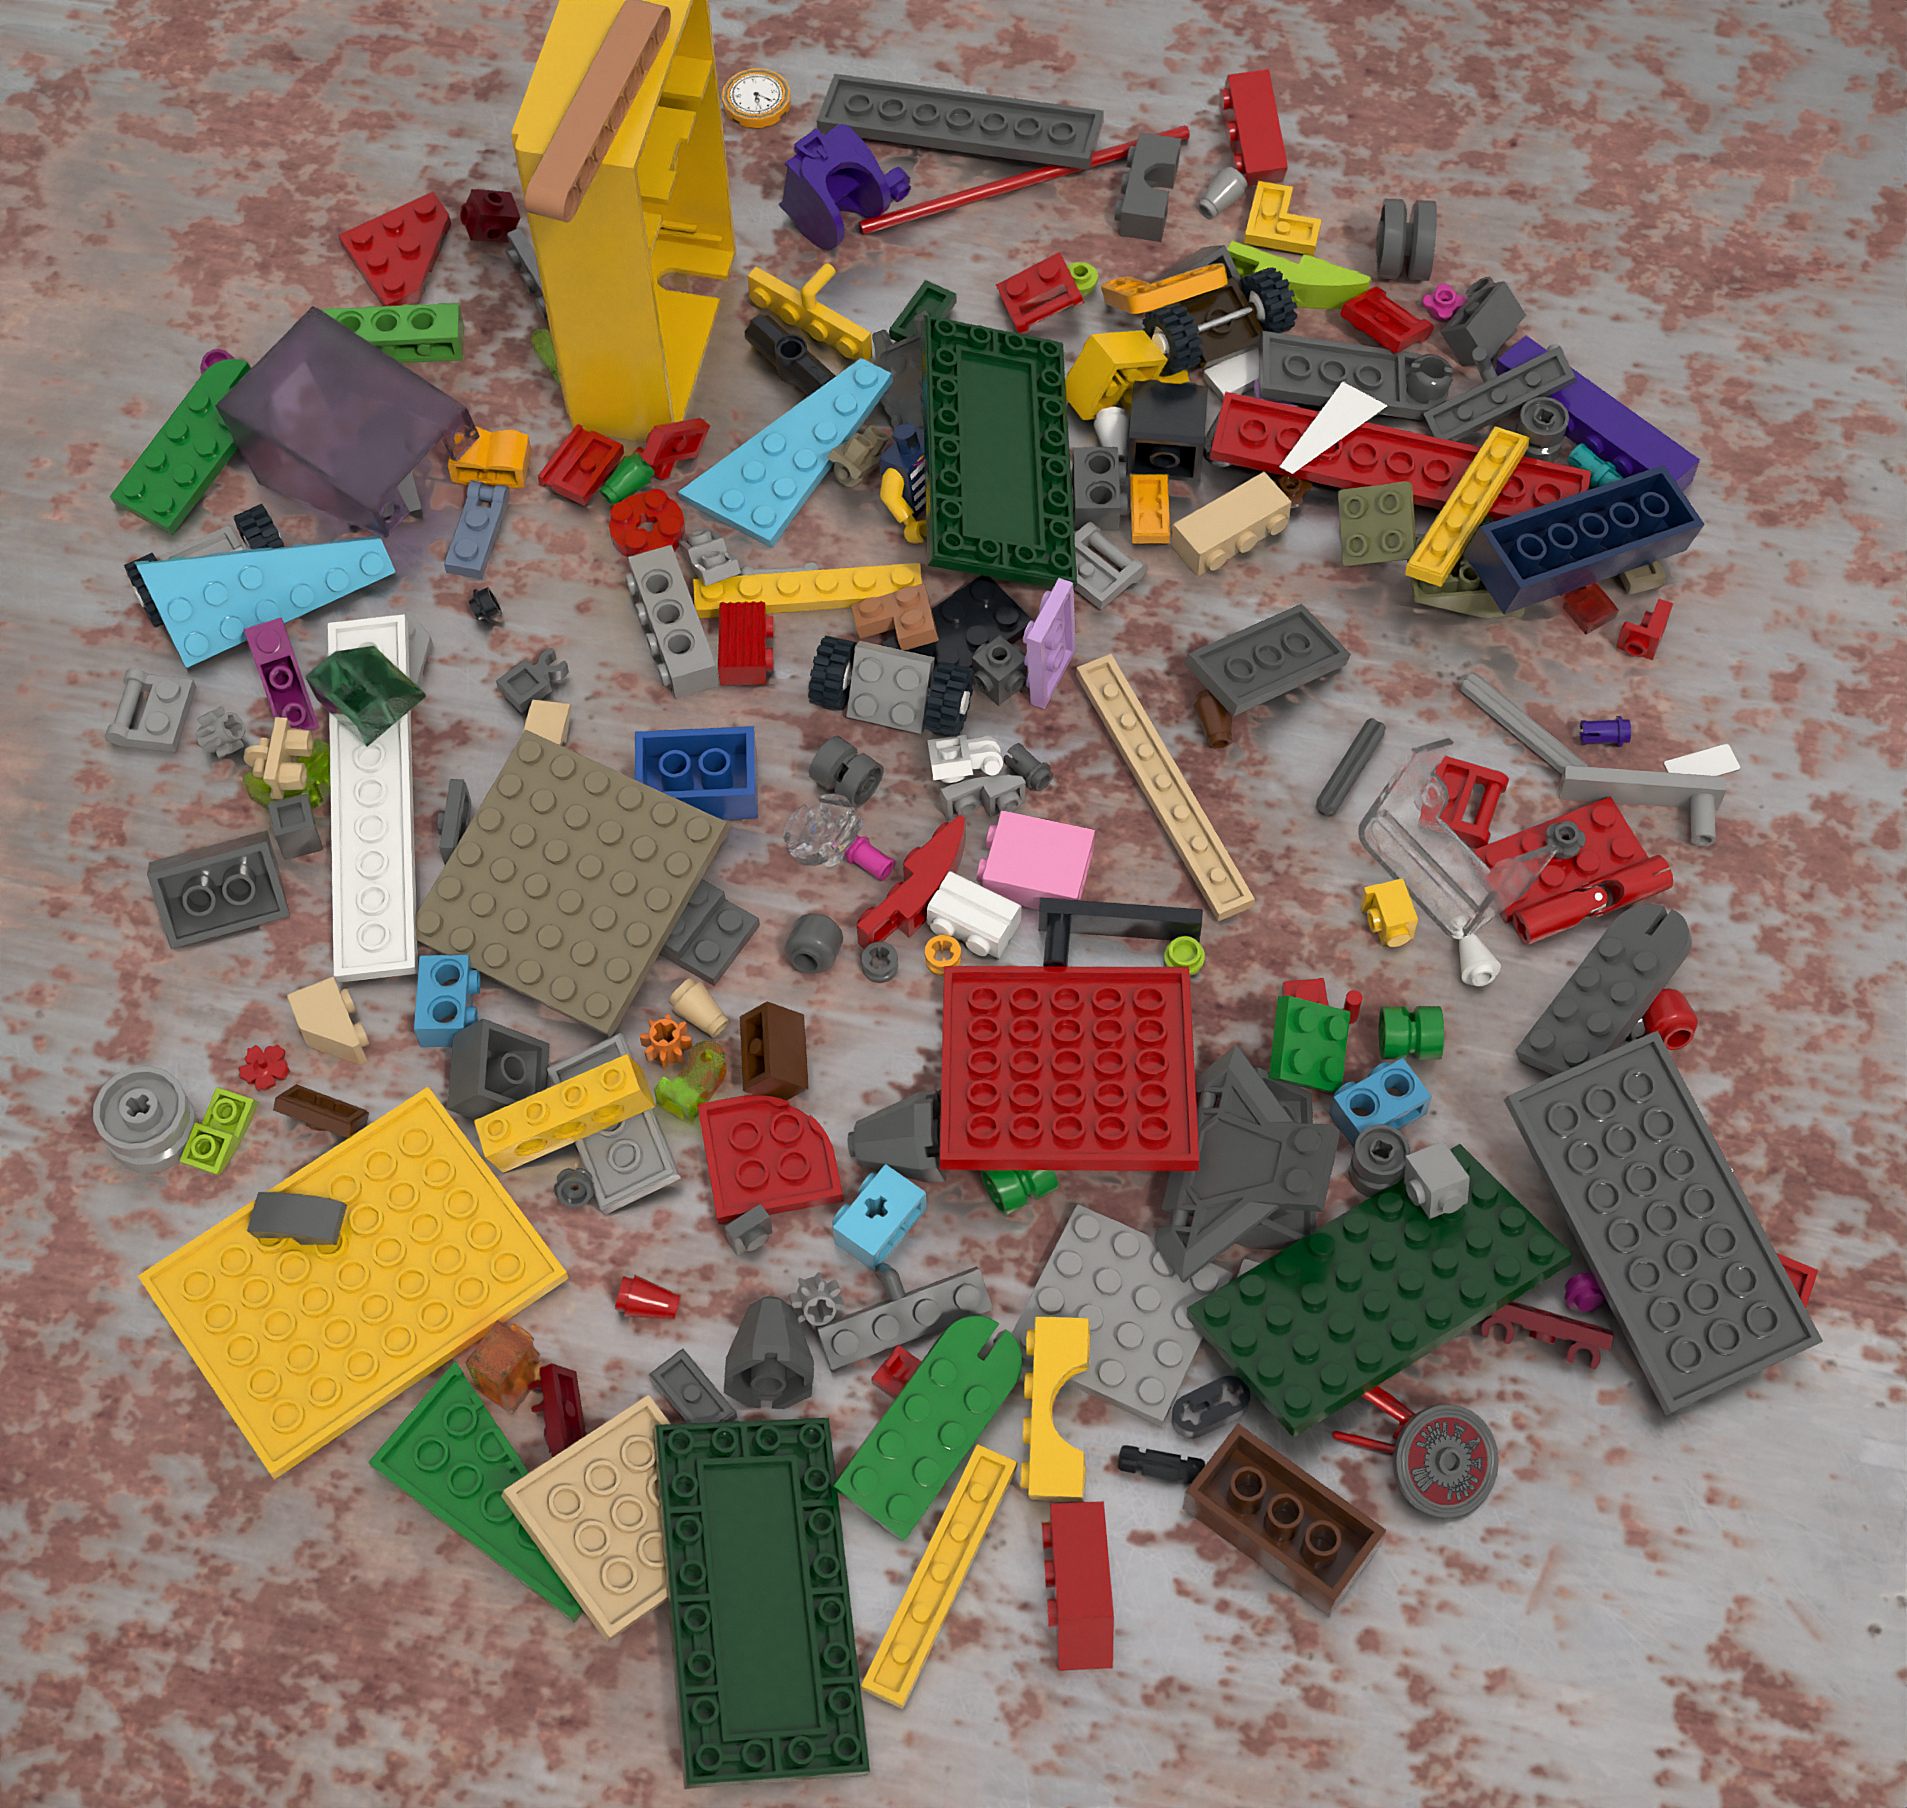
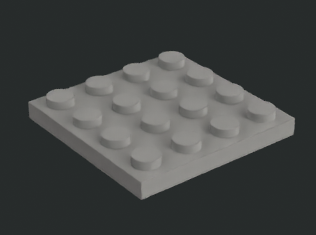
M1077 1204L1012 1332L1021 1350L1022 1364L1031 1368L1034 1366V1356H1029L1026 1353L1027 1329H1035V1317L1089 1318L1091 1325L1089 1370L1075 1375L1066 1384L1162 1427L1204 1340V1336L1187 1318V1307L1231 1282L1233 1272L1209 1263L1183 1283L1154 1241V1237Z

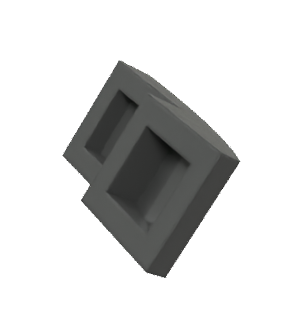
M258 1192L247 1232L255 1238H292L300 1245H336L347 1205L342 1201L316 1196Z

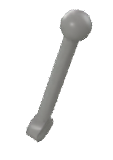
M814 562L806 563L804 567L753 569L750 566H743L740 569V576L819 570Z

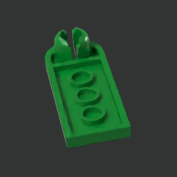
M226 359L210 366L201 375L109 496L113 503L173 535L267 410L271 401V388L261 370L254 365L251 368L248 362L240 359Z
M983 1316L965 1317L952 1323L942 1332L831 1486L901 1541H904L1020 1377L1022 1370L1021 1350L1018 1342L1007 1329L996 1335L993 1340L994 1345L983 1360L977 1356L999 1325L998 1322Z

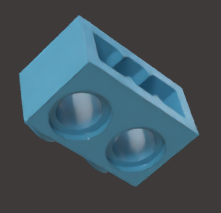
M426 955L419 957L414 1031L420 1047H452L453 1034L478 1021V1009L476 1006H473V994H480L481 978L480 971L473 970L471 967L472 963L469 955ZM448 980H458L451 986H442ZM446 1016H456L448 1023H440L441 1019Z
M1401 1058L1392 1064H1389V1062L1379 1064L1368 1074L1366 1079L1357 1084L1351 1081L1341 1086L1333 1095L1329 1115L1354 1148L1360 1133L1370 1126L1383 1124L1400 1130L1426 1115L1432 1096L1404 1058ZM1396 1088L1402 1091L1404 1095L1400 1097L1392 1096L1386 1089ZM1363 1108L1370 1115L1361 1117L1354 1114L1351 1109Z

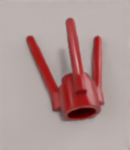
M1376 1386L1362 1395L1363 1398L1399 1421L1392 1436L1395 1440H1397L1406 1422L1416 1414L1380 1386ZM1340 1431L1332 1433V1437L1336 1440L1390 1454L1394 1453V1444Z

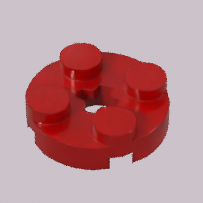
M652 489L648 492L631 495L623 501L614 504L610 511L609 529L613 545L619 553L628 557V554L634 556L668 545H672L675 552L679 547V540L685 534V522L681 508L660 489ZM646 522L654 523L652 531L647 532L645 528L638 529V527Z

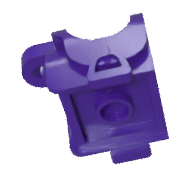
M845 124L837 125L824 135H822L819 129H814L794 144V152L797 154L785 162L787 173L783 198L779 206L794 221L797 229L810 242L819 248L832 250L841 244L845 238L844 223L839 211L857 213L871 218L879 217L889 209L890 203L893 201L900 202L909 194L911 190L909 185L910 177L900 167H895L884 175L871 150L849 126Z

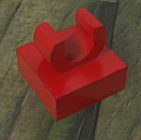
M897 1345L871 1377L872 1384L895 1399L921 1361L900 1345Z

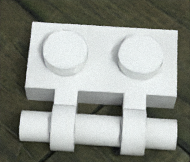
M960 735L957 737L927 740L933 780L941 779L942 782L946 783L958 782L963 780L965 776L973 775L972 769L979 768L988 775L994 776L999 773L1003 766L999 743L991 736L967 740L966 735Z

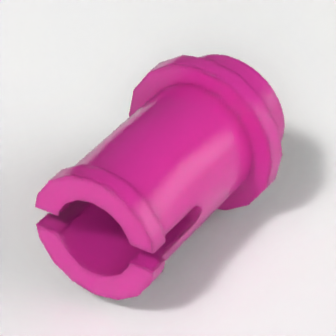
M854 835L847 842L843 850V854L847 857L849 864H858L880 882L884 881L895 867L896 861L869 844V838L866 836Z

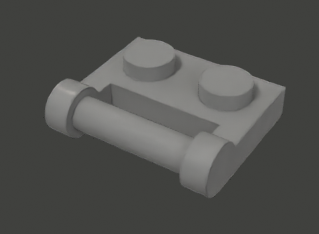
M1088 522L1074 534L1077 585L1074 589L1102 610L1132 583L1139 582L1146 574L1148 565L1138 558L1135 560L1100 534L1101 529L1092 522ZM1088 547H1094L1101 554H1103L1110 561H1112L1119 568H1121L1122 571L1118 572L1111 565H1109L1102 558H1100L1093 551H1091Z
M137 668L128 669L123 680L126 687L114 723L108 726L105 738L110 743L119 746L176 752L197 688L194 680L147 674L145 671ZM140 692H150L138 730L129 729Z

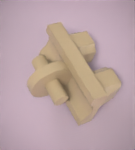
M275 717L271 741L268 738H260L258 745H252L245 749L244 761L253 767V776L263 777L264 782L271 787V799L282 800L285 790L305 789L307 780L305 764L292 763L291 758L292 756L310 757L314 744L311 732L309 730L291 728L288 718Z

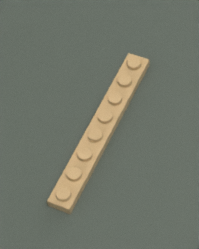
M1112 654L1076 667V677L1217 921L1219 922L1254 907L1255 898Z

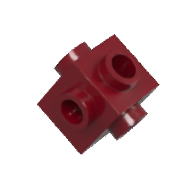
M471 189L466 203L462 205L460 210L461 223L465 225L469 238L472 241L509 243L507 233L516 230L521 218L512 193L506 191Z

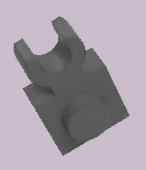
M549 648L541 653L538 663L534 666L525 659L496 680L497 687L523 713L530 708L532 699L541 700L552 692L550 680H561L569 673L567 662L564 660L557 666H549L557 659L555 650Z

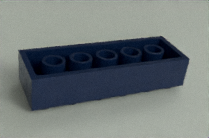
M1662 465L1480 526L1464 555L1502 613L1507 614L1684 552L1705 524L1669 471Z

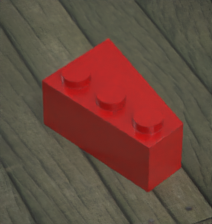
M1104 1501L1050 1504V1522H1042L1043 1550L1051 1549L1052 1560H1044L1045 1587L1054 1589V1598L1047 1599L1048 1627H1056L1058 1671L1113 1668L1114 1610Z

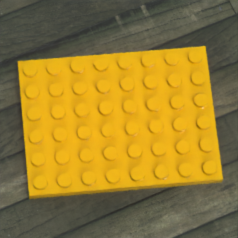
M429 1087L424 1088L267 1191L302 1194L344 1202L347 1208L336 1245H300L292 1238H255L247 1232L256 1201L254 1199L138 1275V1278L274 1480L569 1279L565 1269Z

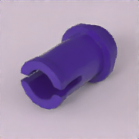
M1616 716L1615 720L1580 721V729H1583V732H1580L1581 745L1616 743L1617 747H1622L1623 743H1630L1631 724L1629 719H1622V716Z

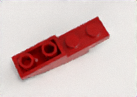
M959 814L950 823L945 822L941 824L934 832L932 839L922 848H914L906 856L903 863L904 883L898 882L895 884L882 903L876 908H868L860 916L856 925L858 944L863 949L871 943L883 942L897 929L910 938L927 921L929 902L936 891L939 890L947 874L950 871L957 874L963 856L966 840V819Z

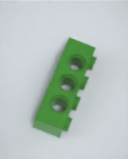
M459 303L318 309L313 312L311 344L318 367L463 360L464 323Z

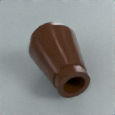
M1208 689L1199 692L1196 695L1197 702L1194 704V708L1208 740L1209 747L1219 749L1231 745L1232 715Z

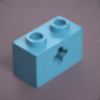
M886 1164L877 1175L871 1173L867 1176L860 1186V1195L851 1206L845 1204L841 1207L832 1222L834 1243L874 1272L876 1267L883 1263L927 1209L926 1192Z

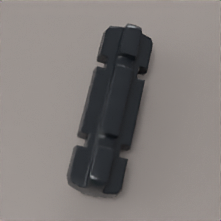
M1123 1445L1121 1447L1118 1458V1469L1121 1471L1135 1473L1136 1470H1141L1142 1475L1177 1481V1477L1184 1478V1483L1189 1484L1194 1481L1205 1466V1461L1200 1458L1188 1456L1187 1460H1183L1181 1455L1151 1449H1146V1452H1140V1447Z

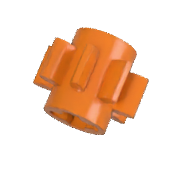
M667 1014L664 1019L657 1021L650 1019L649 1034H640L641 1045L647 1047L644 1051L647 1062L656 1059L662 1064L663 1069H666L668 1064L675 1062L683 1064L684 1050H689L693 1047L691 1037L686 1036L688 1033L687 1023L683 1021L677 1024L671 1020L670 1014Z

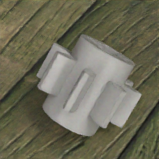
M220 706L197 719L202 726L198 728L195 734L199 745L205 752H216L218 758H223L244 746L240 739L244 736L246 730L242 719L236 713H225L223 706Z
M817 1272L815 1277L805 1280L799 1278L797 1293H790L788 1296L791 1306L795 1307L794 1311L799 1323L806 1319L811 1324L813 1330H816V1326L825 1325L834 1320L836 1310L845 1308L842 1297L838 1295L840 1288L837 1281L832 1280L827 1284L822 1279L820 1272Z

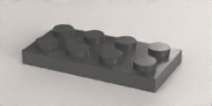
M1300 604L1188 653L1184 665L1232 716H1236L1345 666L1351 654Z

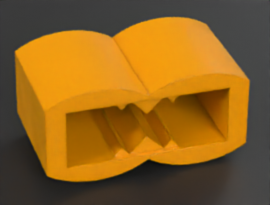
M476 426L455 429L448 461L451 481L468 486L470 481L474 480L484 482V485L509 486L510 489L525 487L531 456L529 435L514 429L490 432Z

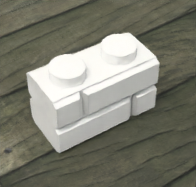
M951 871L947 874L927 907V924L930 925L935 934L953 936L965 942L967 948L979 956L990 954L1000 958L1021 922V905Z

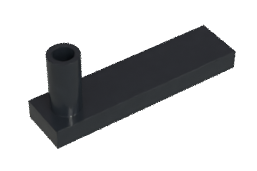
M1040 898L1038 931H1046L1043 966H1068L1070 933L1169 941L1181 936H1188L1200 943L1203 909Z

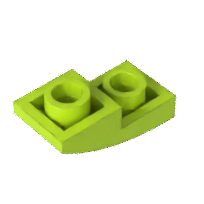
M216 1087L202 1123H194L179 1162L220 1176L246 1133L259 1102Z

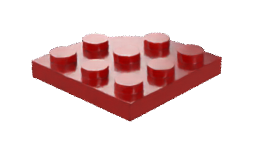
M765 1095L737 1096L697 1104L718 1225L734 1221L759 1204L763 1206L768 1215L843 1201L833 1146L825 1130L813 1116H808L791 1106L789 1101Z

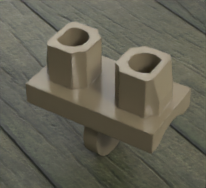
M872 424L866 428L863 435L856 433L852 435L850 440L832 449L827 458L835 462L834 474L836 479L841 484L850 487L861 483L865 475L880 467L879 461L884 454L882 449L889 440V436Z

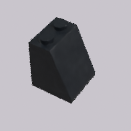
M1153 379L1145 381L1134 380L1126 477H1130V475L1168 474V480L1200 482L1208 386L1197 385L1192 382L1176 384L1162 383Z

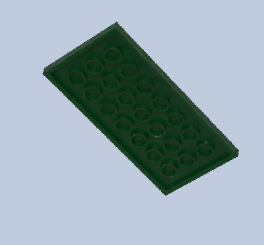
M1461 1144L1450 1150L1470 1179L1468 1203L1457 1211L1443 1213L1429 1219L1420 1205H1414L1409 1198L1403 1177L1397 1184L1383 1189L1187 1307V1318L1293 1438L1571 1264L1572 1253Z

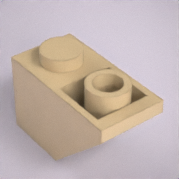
M334 977L287 994L297 1024L308 1047L359 1065L368 1062L362 1047L369 1045V1041L361 1022L352 1024L349 1013L356 1011L348 989L339 991Z

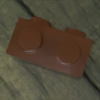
M766 1001L741 1015L740 1036L743 1092L753 1095L772 1096L787 1101L808 1090L804 1014Z

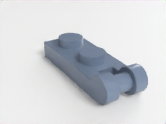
M470 481L467 499L444 562L446 573L483 579L509 502V486L496 484L494 488L485 486L484 482ZM482 501L492 502L491 507H481Z

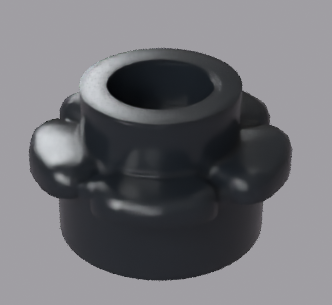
M489 587L480 591L477 589L473 590L474 598L469 600V604L474 615L479 621L485 619L489 623H493V618L502 614L500 605Z

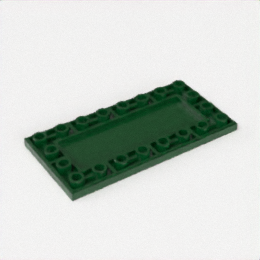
M924 315L920 326L928 566L1054 588L1058 578L1072 582L1074 589L1077 585L1063 343L1022 335L1016 332Z
M829 1418L655 1425L653 1428L684 1789L867 1776L870 1772L839 1499L838 1492L831 1487L836 1480Z

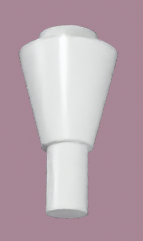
M1466 916L1457 917L1452 924L1460 941L1459 953L1462 981L1468 985H1487L1500 972L1501 964L1481 940L1474 935L1468 918Z

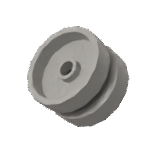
M150 1065L131 1067L115 1074L101 1087L93 1105V1121L99 1135L108 1146L113 1157L126 1169L139 1173L162 1172L179 1164L194 1123H199L196 1112L179 1080L167 1070Z

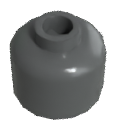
M814 913L802 915L795 921L786 941V956L800 972L806 974L825 972L833 966L843 943L842 930L836 922L826 915Z

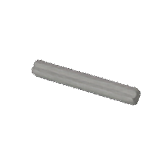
M1471 673L1462 682L1461 691L1561 774H1563L1565 765L1588 767L1582 759L1477 673Z

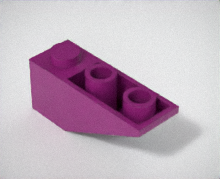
M280 617L244 629L274 718H288L291 728L309 731L320 728L282 618Z

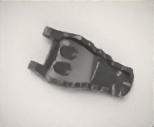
M927 311L914 316V323L918 334L892 344L890 335L884 329L872 335L875 348L874 365L892 373L893 383L880 401L885 407V412L891 416V423L894 429L901 424L909 423L924 430L920 322L924 315H929Z

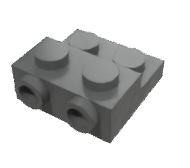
M701 879L659 955L715 986L759 928V918L726 900L724 891Z

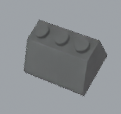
M267 830L149 862L147 876L171 949L290 916L279 866Z

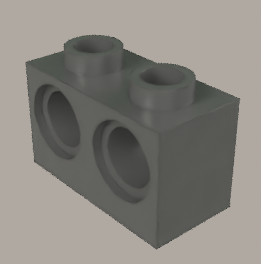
M1073 447L1074 531H1078L1088 522L1094 523L1101 530H1119L1120 515H1127V492H1120V485H1126V462H1119L1118 447Z

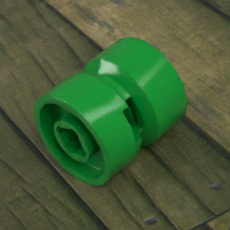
M1382 1006L1380 1008L1378 1033L1379 1050L1382 1060H1399L1401 1058L1405 1060L1410 1053H1413L1417 1060L1442 1059L1444 1020L1441 1006H1417L1413 1012H1408L1405 1006Z
M980 1170L983 1183L990 1198L999 1212L1005 1217L1022 1209L1027 1204L1028 1196L1039 1200L1059 1188L1054 1170Z

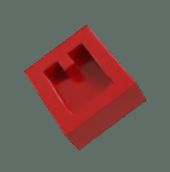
M1658 599L1653 613L1646 611L1640 626L1627 621L1624 622L1616 647L1632 656L1653 660L1666 629L1673 603Z

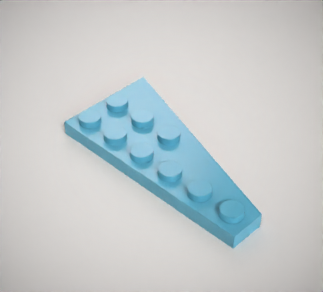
M860 358L678 491L680 500L773 548L834 464V462L827 458L832 449L850 440L852 435L856 434L893 383L892 373Z
M378 535L332 540V542L309 545L307 543L295 544L291 547H267L212 553L208 556L175 557L162 561L134 562L186 668L247 641L244 632L246 628L280 617L286 623L396 572Z

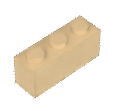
M1262 472L1174 523L1171 547L1197 576L1202 575L1208 570H1216L1232 556L1239 552L1245 553L1251 550L1263 538L1270 534L1276 535L1284 530L1289 523L1291 501L1265 472Z

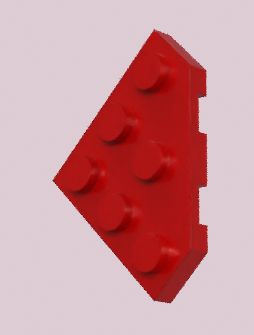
M430 192L338 236L342 247L382 306L410 305L419 301L425 290L424 282L428 272L433 270L440 253L439 245L443 235L449 231L451 220L449 213L435 193Z

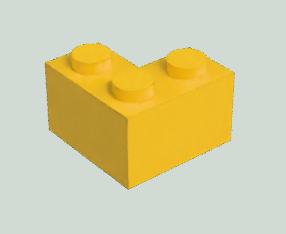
M1144 330L1091 334L1085 341L1083 349L1074 365L1067 373L1065 379L1066 399L1083 420L1097 419L1096 414L1100 410L1116 407L1125 390L1133 389L1134 380H1156L1168 359Z

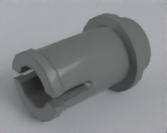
M1021 743L1013 745L1007 751L1013 758L1005 755L1003 762L1023 777L1028 789L1041 791L1046 788L1053 778L1050 765L1046 762H1039Z

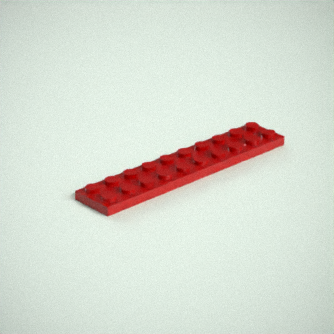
M1225 391L1209 459L1344 489L1411 482L1414 504L1442 510L1481 447L1364 422L1292 474L1281 468L1280 465L1320 412ZM1523 456L1484 519L1495 522L1587 491L1591 471Z

